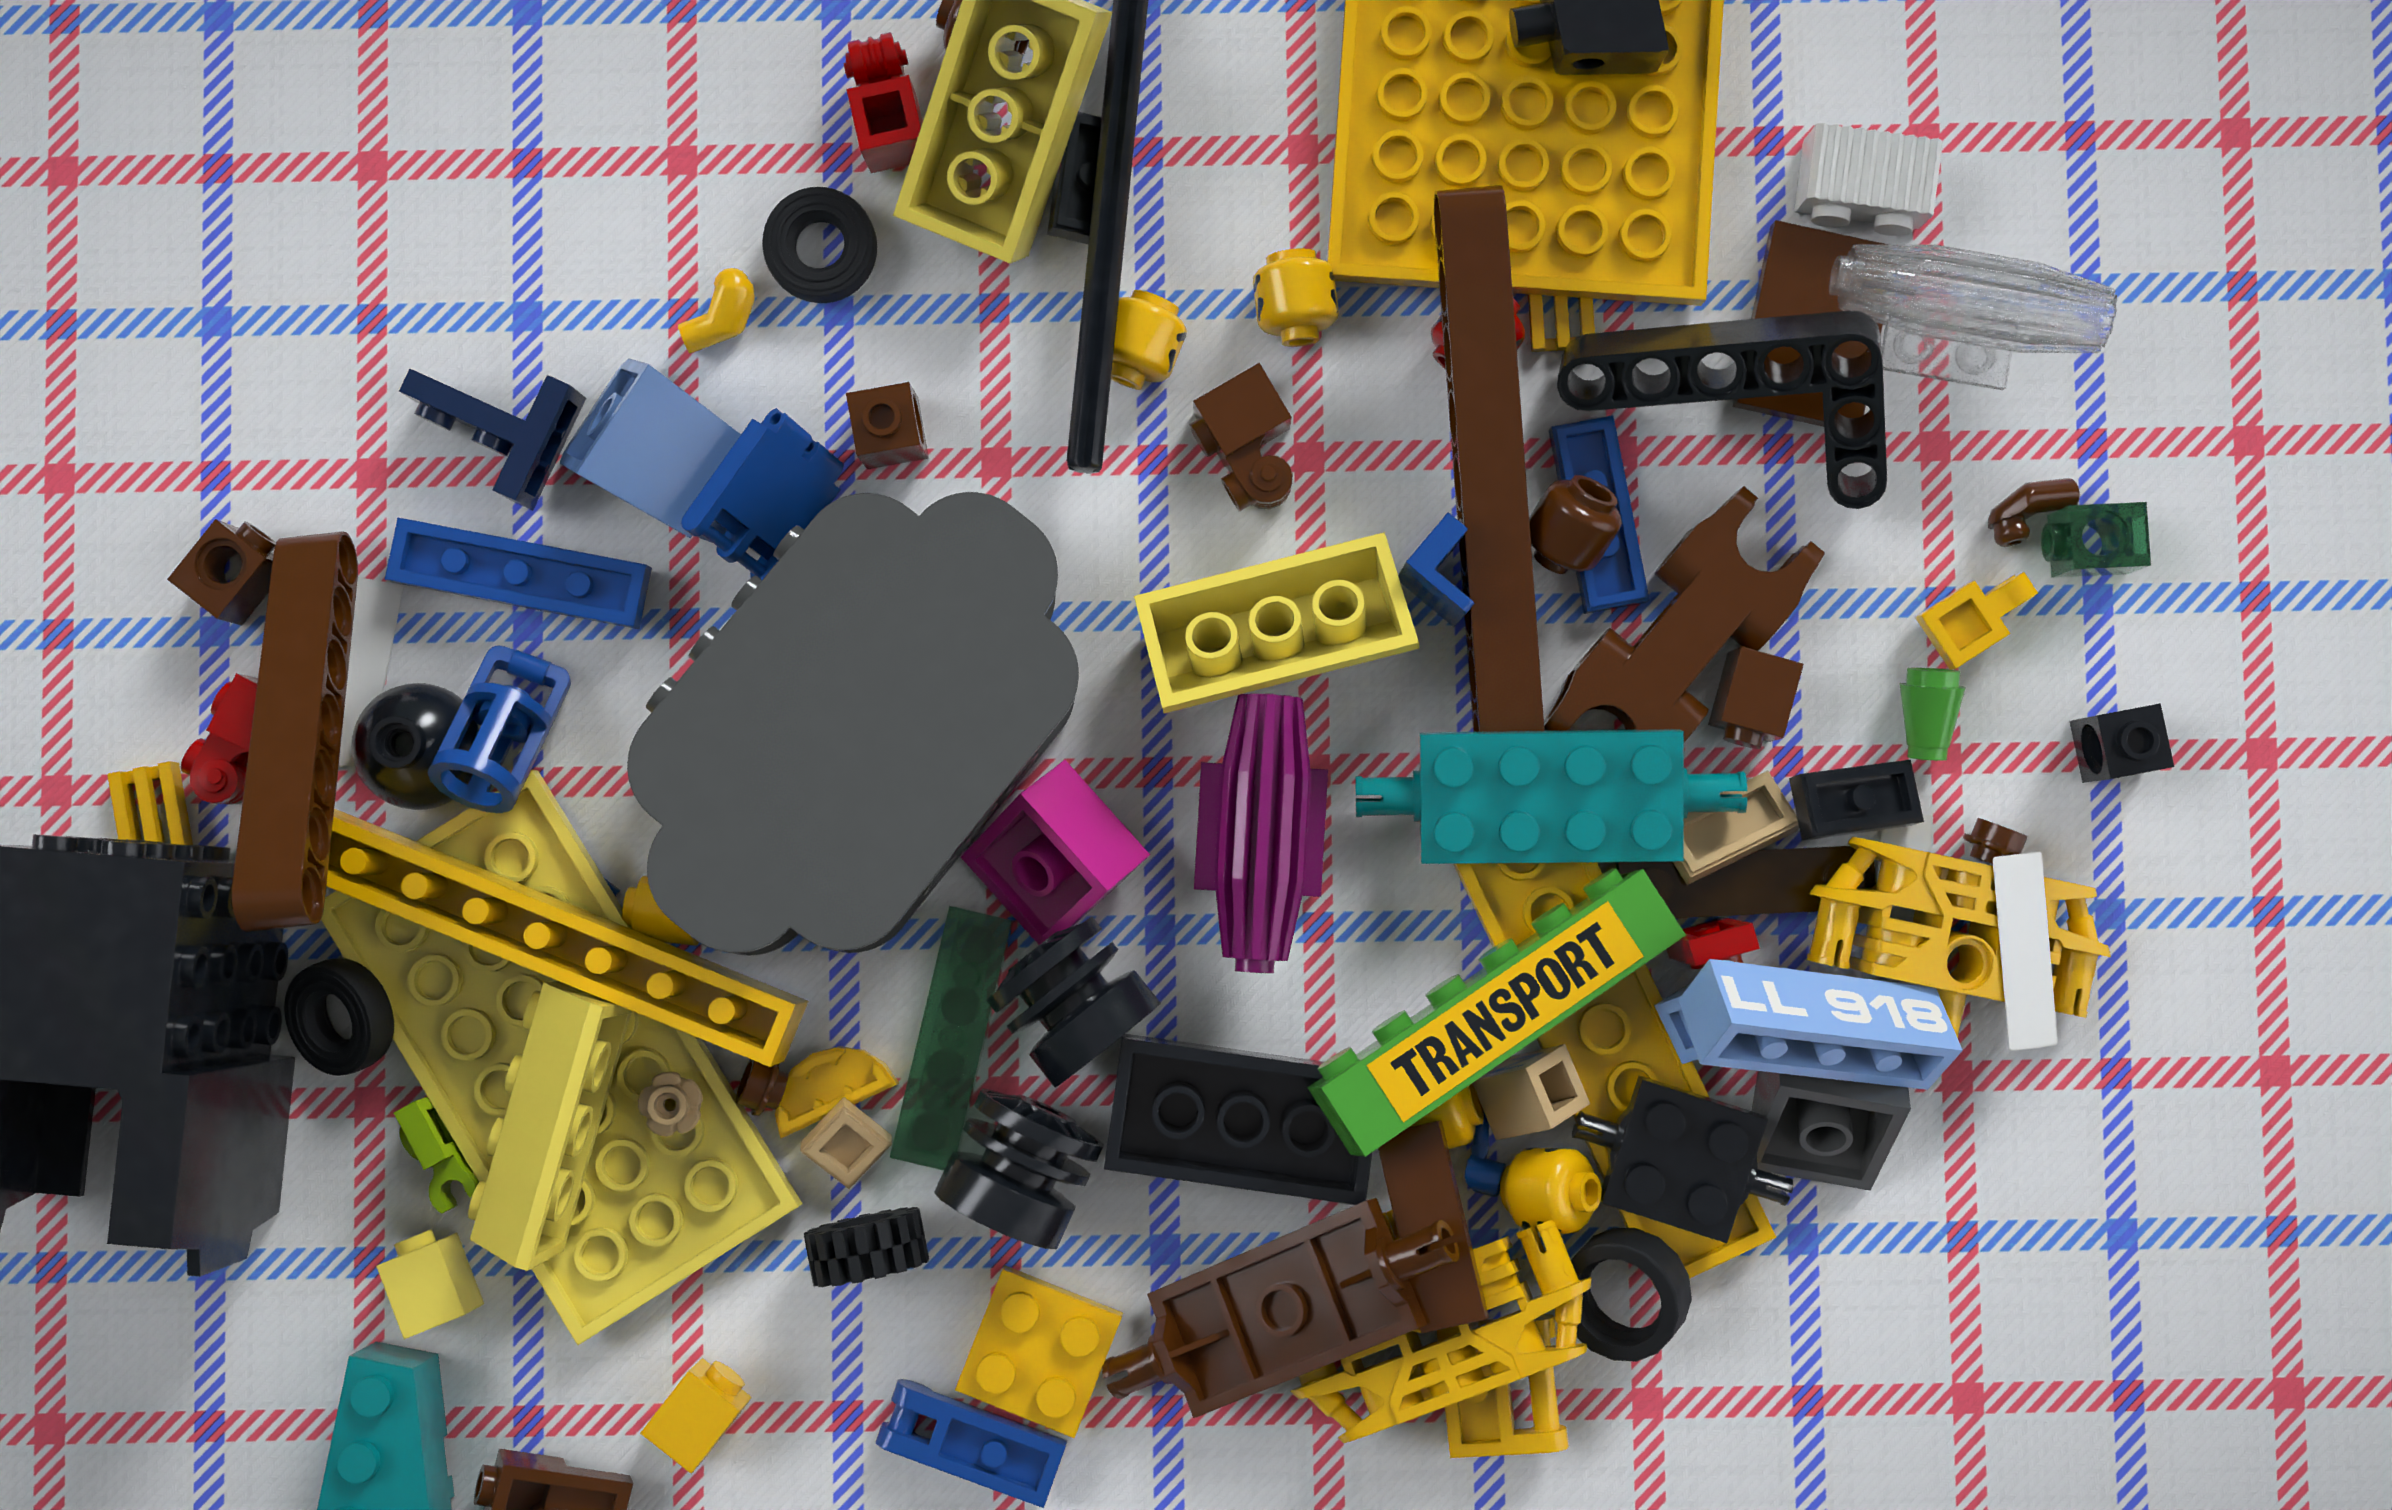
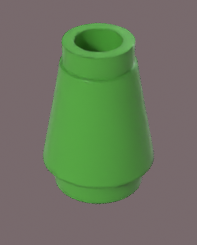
M1907 668L1906 683H1900L1899 685L1906 743L1908 745V758L1934 761L1947 760L1948 748L1951 744L1966 687L1959 686L1960 671L1939 668Z

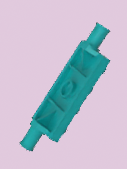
M1680 729L1420 733L1419 771H1413V777L1362 778V776H1355L1356 795L1382 796L1380 798H1356V817L1413 815L1414 822H1420L1421 864L1684 861V819L1687 818L1688 812L1746 813L1747 797H1742V794H1720L1723 791H1747L1746 773L1688 774L1686 767H1684V731Z

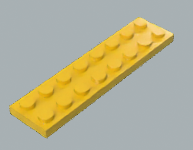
M1597 862L1453 864L1492 947L1510 938L1513 939L1517 946L1536 933L1531 925L1536 918L1561 903H1565L1570 910L1588 897L1583 887L1602 874ZM1646 964L1537 1038L1541 1049L1562 1044L1566 1045L1590 1101V1104L1580 1111L1613 1123L1617 1122V1119L1629 1106L1639 1075L1709 1097L1693 1062L1682 1064L1654 1006L1663 999ZM1579 1112L1573 1115L1575 1121ZM1585 1141L1604 1180L1609 1167L1608 1148ZM1750 1193L1738 1209L1727 1243L1617 1208L1626 1228H1638L1655 1235L1674 1250L1682 1261L1689 1279L1776 1238L1758 1197Z

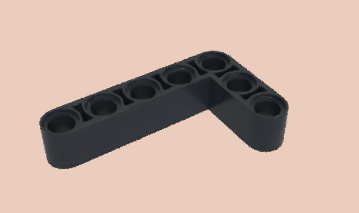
M1847 310L1591 333L1576 337L1568 343L1563 352L1558 373L1557 389L1560 397L1568 406L1582 411L1822 392L1827 486L1831 497L1838 504L1846 508L1861 509L1877 502L1886 490L1887 461L1881 335L1878 324L1871 316L1861 311ZM1848 341H1859L1868 347L1865 353L1855 358H1843L1834 351L1840 344ZM1779 347H1791L1801 354L1798 359L1787 364L1776 363L1767 356L1772 350ZM1717 352L1730 356L1734 363L1727 368L1718 370L1705 366L1701 360L1708 354ZM1653 358L1664 362L1669 369L1658 375H1648L1642 372L1636 364L1642 360ZM1592 364L1598 367L1604 375L1596 380H1584L1578 377L1573 372V369L1578 365ZM1853 402L1862 403L1870 408L1866 414L1857 418H1846L1838 413L1841 407ZM1856 462L1865 463L1872 468L1865 475L1858 477L1848 476L1841 471L1848 464Z

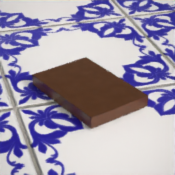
M1775 220L1770 226L1751 319L1847 310L1861 311L1873 318L1878 324L1881 335L1899 247ZM1848 341L1840 344L1834 351L1843 358H1855L1865 353L1868 347L1859 341ZM1779 347L1772 350L1767 356L1776 363L1787 364L1798 359L1801 354L1791 347ZM1822 392L1734 399L1732 407L1824 427ZM1856 402L1849 403L1841 407L1838 413L1846 418L1861 417L1865 413L1866 405Z

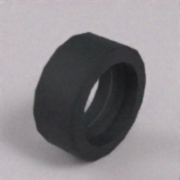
M1611 1228L1594 1235L1571 1259L1578 1279L1582 1280L1591 1277L1594 1268L1599 1263L1608 1259L1625 1261L1637 1266L1652 1280L1660 1295L1661 1309L1659 1316L1651 1325L1644 1328L1627 1327L1608 1317L1598 1307L1591 1289L1583 1293L1581 1323L1577 1325L1576 1338L1582 1343L1587 1344V1348L1590 1351L1613 1361L1637 1362L1658 1354L1685 1322L1692 1301L1690 1279L1678 1254L1662 1239L1638 1228Z

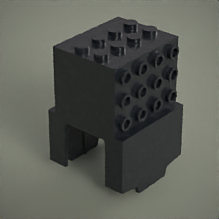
M33 834L32 846L0 844V1231L6 1209L35 1193L84 1196L96 1088L116 1089L122 1099L107 1244L160 1249H187V1275L200 1277L247 1259L253 1230L279 1213L295 1057L270 1055L271 1045L276 1043L281 1030L282 1015L279 1007L276 1006L278 981L284 977L287 970L288 948L282 942L284 928L245 932L238 925L232 906V882L235 860H229L230 848L168 844L167 842L133 839L64 837Z

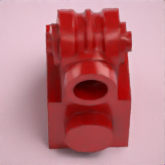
M891 32L880 34L877 39L868 37L867 41L863 42L859 39L849 41V53L845 54L846 63L843 64L847 78L853 77L858 87L849 88L846 91L859 148L869 171L872 174L909 165L923 119L909 75L904 76V65L909 64L906 50L901 49L899 41L894 42Z
M236 673L232 682L226 683L218 691L211 706L213 718L206 731L210 732L207 739L200 738L194 741L183 756L181 771L190 776V785L194 793L203 801L227 805L243 802L258 678Z

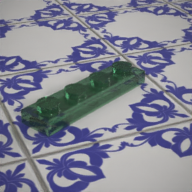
M949 906L890 1158L944 1170L951 1154L954 1151L960 1150L964 1134L963 1128L967 1121L993 1011L986 1000L998 989L1014 920Z

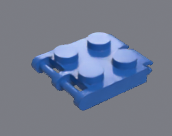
M775 408L767 414L762 423L754 419L750 421L684 514L681 525L692 536L703 535L717 546V554L729 563L739 562L750 571V578L756 575L763 580L778 562V559L773 554L785 535L796 525L805 529L814 517L829 505L841 489L834 482L841 474L844 464L823 445L815 442L812 436L786 413H782ZM713 521L727 530L724 535L711 525ZM748 547L760 556L758 560L746 553Z

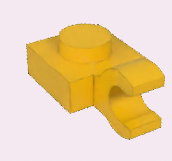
M2025 572L2017 576H2011L1985 595L1974 580L1923 611L1915 619L1947 667L1952 670L1960 667L2011 634L2000 617L2031 599L2038 592Z

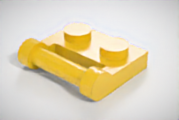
M1543 1314L1536 1318L1535 1321L1545 1346H1551L1550 1339L1556 1337L1554 1315ZM1486 1319V1320L1478 1321V1323H1479L1478 1326H1479V1325H1482V1324H1484V1323H1487V1322H1489V1321H1492V1320H1494V1319ZM1458 1326L1437 1330V1339L1439 1341L1458 1334L1460 1330ZM1551 1367L1528 1376L1534 1427L1515 1429L1510 1383L1445 1407L1450 1458L1553 1453L1568 1449L1567 1427L1559 1423L1554 1368Z

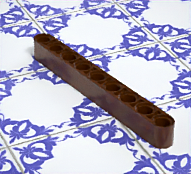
M1501 185L1435 191L1434 225L1457 520L1468 528L1459 542L1462 591L1475 603L1464 615L1473 732L1545 731L1505 194Z

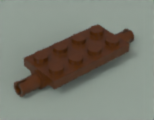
M1374 1198L1150 1292L1147 1296L1156 1317L1154 1334L1149 1337L1147 1344L1105 1360L1102 1365L1103 1379L1124 1371L1128 1372L1127 1377L1107 1384V1389L1114 1397L1122 1399L1130 1393L1160 1381L1166 1384L1173 1383L1184 1393L1192 1416L1196 1418L1427 1325L1409 1279L1445 1264L1457 1262L1460 1255L1457 1242L1434 1250L1430 1249L1431 1244L1451 1237L1454 1234L1445 1221L1438 1220L1428 1227L1393 1240L1377 1198Z

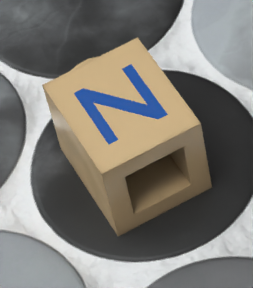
M1565 1044L1509 1057L1472 1083L1496 1140L1553 1129L1590 1104Z

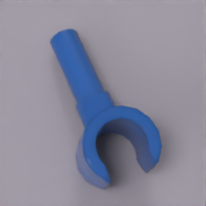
M1484 1113L1483 1124L1476 1126L1471 1155L1465 1168L1464 1178L1467 1185L1474 1192L1497 1197L1500 1194V1181L1506 1164L1487 1159L1490 1147L1489 1123Z

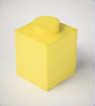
M430 1229L394 1244L398 1256L376 1266L403 1339L464 1316L484 1304L458 1233L436 1241L433 1231Z

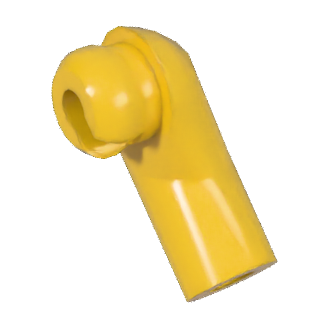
M728 268L719 272L714 281L715 288L708 313L678 324L681 338L690 354L733 338L744 331L755 295L753 284L743 271L737 268Z

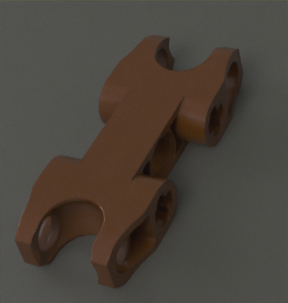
M1743 486L1713 515L1689 530L1656 569L1654 574L1677 594L1635 645L1632 646L1613 629L1609 628L1569 673L1556 703L1544 720L1545 731H1568L1583 713L1591 709L1605 710L1615 715L1623 724L1625 730L1680 729L1684 731L1685 743L1709 711L1705 705L1686 691V689L1730 637L1743 647L1759 651L1796 609L1811 575L1818 567L1825 552L1810 541L1806 546H1801L1796 553H1793L1777 571H1759L1748 565L1739 553L1736 543L1737 532L1744 518L1755 506L1758 497Z

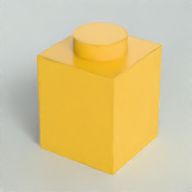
M701 1358L688 1370L640 1434L692 1474L752 1397L742 1389L745 1385L744 1381L734 1370L721 1362L714 1361L710 1364Z

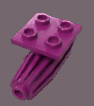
M1275 694L1238 695L1223 762H1201L1194 889L1216 891L1222 957L1235 958V971L1274 973L1275 961H1288L1302 896L1321 897L1328 770L1310 769L1303 698Z

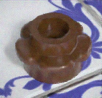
M1977 818L1971 835L1964 833L1963 839L1974 844L1970 853L1971 857L1993 865L1994 857L2021 854L2028 836L1993 822Z
M750 1059L737 1090L736 1104L752 1109L751 1115L753 1116L761 1115L766 1107L776 1110L785 1092L789 1074L780 1071L779 1064L769 1067Z

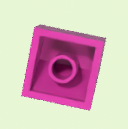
M1063 760L1021 792L965 851L961 859L1037 944L1040 945L1057 931L1073 927L1123 882L1150 854L1070 764Z

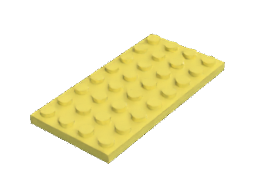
M537 770L530 771L512 810L504 813H489L469 808L416 841L632 929V926L622 920L621 905ZM339 891L331 893L325 897L321 921L342 956L366 967L382 984L393 1011L394 1033L392 1039L479 1182L482 1180L487 1181L493 1156L487 1155L486 1152L488 1138L496 1120L499 1117L505 1118L512 1094L505 1091L508 1069L517 1054L523 1055L530 1031L523 1027L527 1004L535 991L541 992L544 982L557 980ZM634 1011L631 1013L564 1251L532 1268V1271L577 1345L803 1204L745 1108L736 1104L734 1090L702 1039ZM664 1072H677L685 1079H692L699 1086L703 1096L700 1108L701 1117L696 1126L690 1131L682 1134L677 1131L671 1136L664 1137L653 1133L647 1127L646 1116H642L639 1113L638 1099L642 1089L650 1087L652 1079L656 1075ZM668 1098L665 1101L667 1110L673 1111L676 1108L674 1099Z

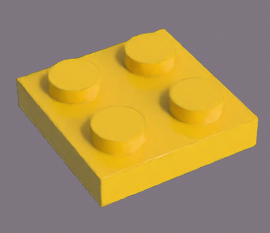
M1004 1265L955 1391L1075 1438L1123 1312Z

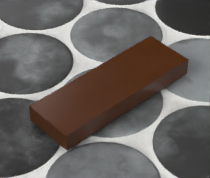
M1435 1121L1409 1127L1378 1148L1399 1238L1432 1225L1435 1221L1443 1220L1451 1228L1454 1235L1431 1244L1430 1249L1434 1250L1457 1242L1460 1253L1457 1262L1445 1264L1409 1279L1427 1325L1420 1328L1421 1334L1486 1320L1489 1318L1443 1123L1442 1121Z

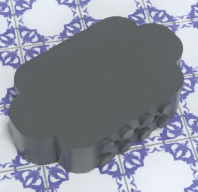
M978 492L952 494L934 502L920 515H917L909 507L891 497L873 493L853 494L830 503L814 517L805 529L796 525L785 535L773 554L778 559V562L763 580L755 575L745 583L732 601L731 606L737 610L720 631L714 626L709 628L691 649L689 658L694 662L678 681L672 677L668 678L658 687L647 702L646 709L651 714L642 723L632 740L628 753L627 772L631 789L638 803L652 818L662 825L653 840L648 855V883L653 898L662 912L698 942L715 950L748 956L775 951L788 944L798 934L816 945L844 953L869 951L885 944L904 927L1066 725L1073 710L1079 680V667L1071 642L1064 632L1051 621L1058 581V566L1055 553L1047 537L1033 522L1007 502L989 494Z

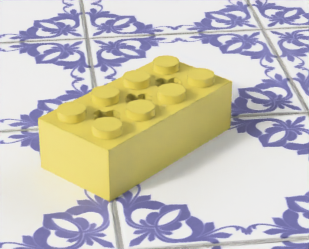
M962 0L893 216L1010 264L1028 257L1113 12L1084 0ZM1029 40V48L1033 50L1032 61L1023 63V67H1021L1022 55L1014 51V45L1016 41ZM1006 102L1008 104V111L1012 114L1010 125H1004L1000 128L1002 117L993 112L994 105ZM984 163L987 166V173L991 176V182L989 186L980 188L982 178L978 174L973 173L975 165Z

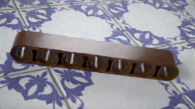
M343 531L279 538L274 548L232 882L233 912L238 925L245 932L314 925L319 923L323 916L358 581V561L355 546L349 534Z

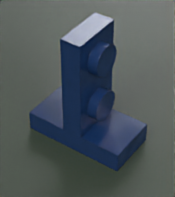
M409 369L399 392L418 403L415 415L449 431L455 421L476 430L471 439L472 441L501 455L508 456L492 490L532 511L586 400V397L571 385L547 375L526 420H523L412 369Z

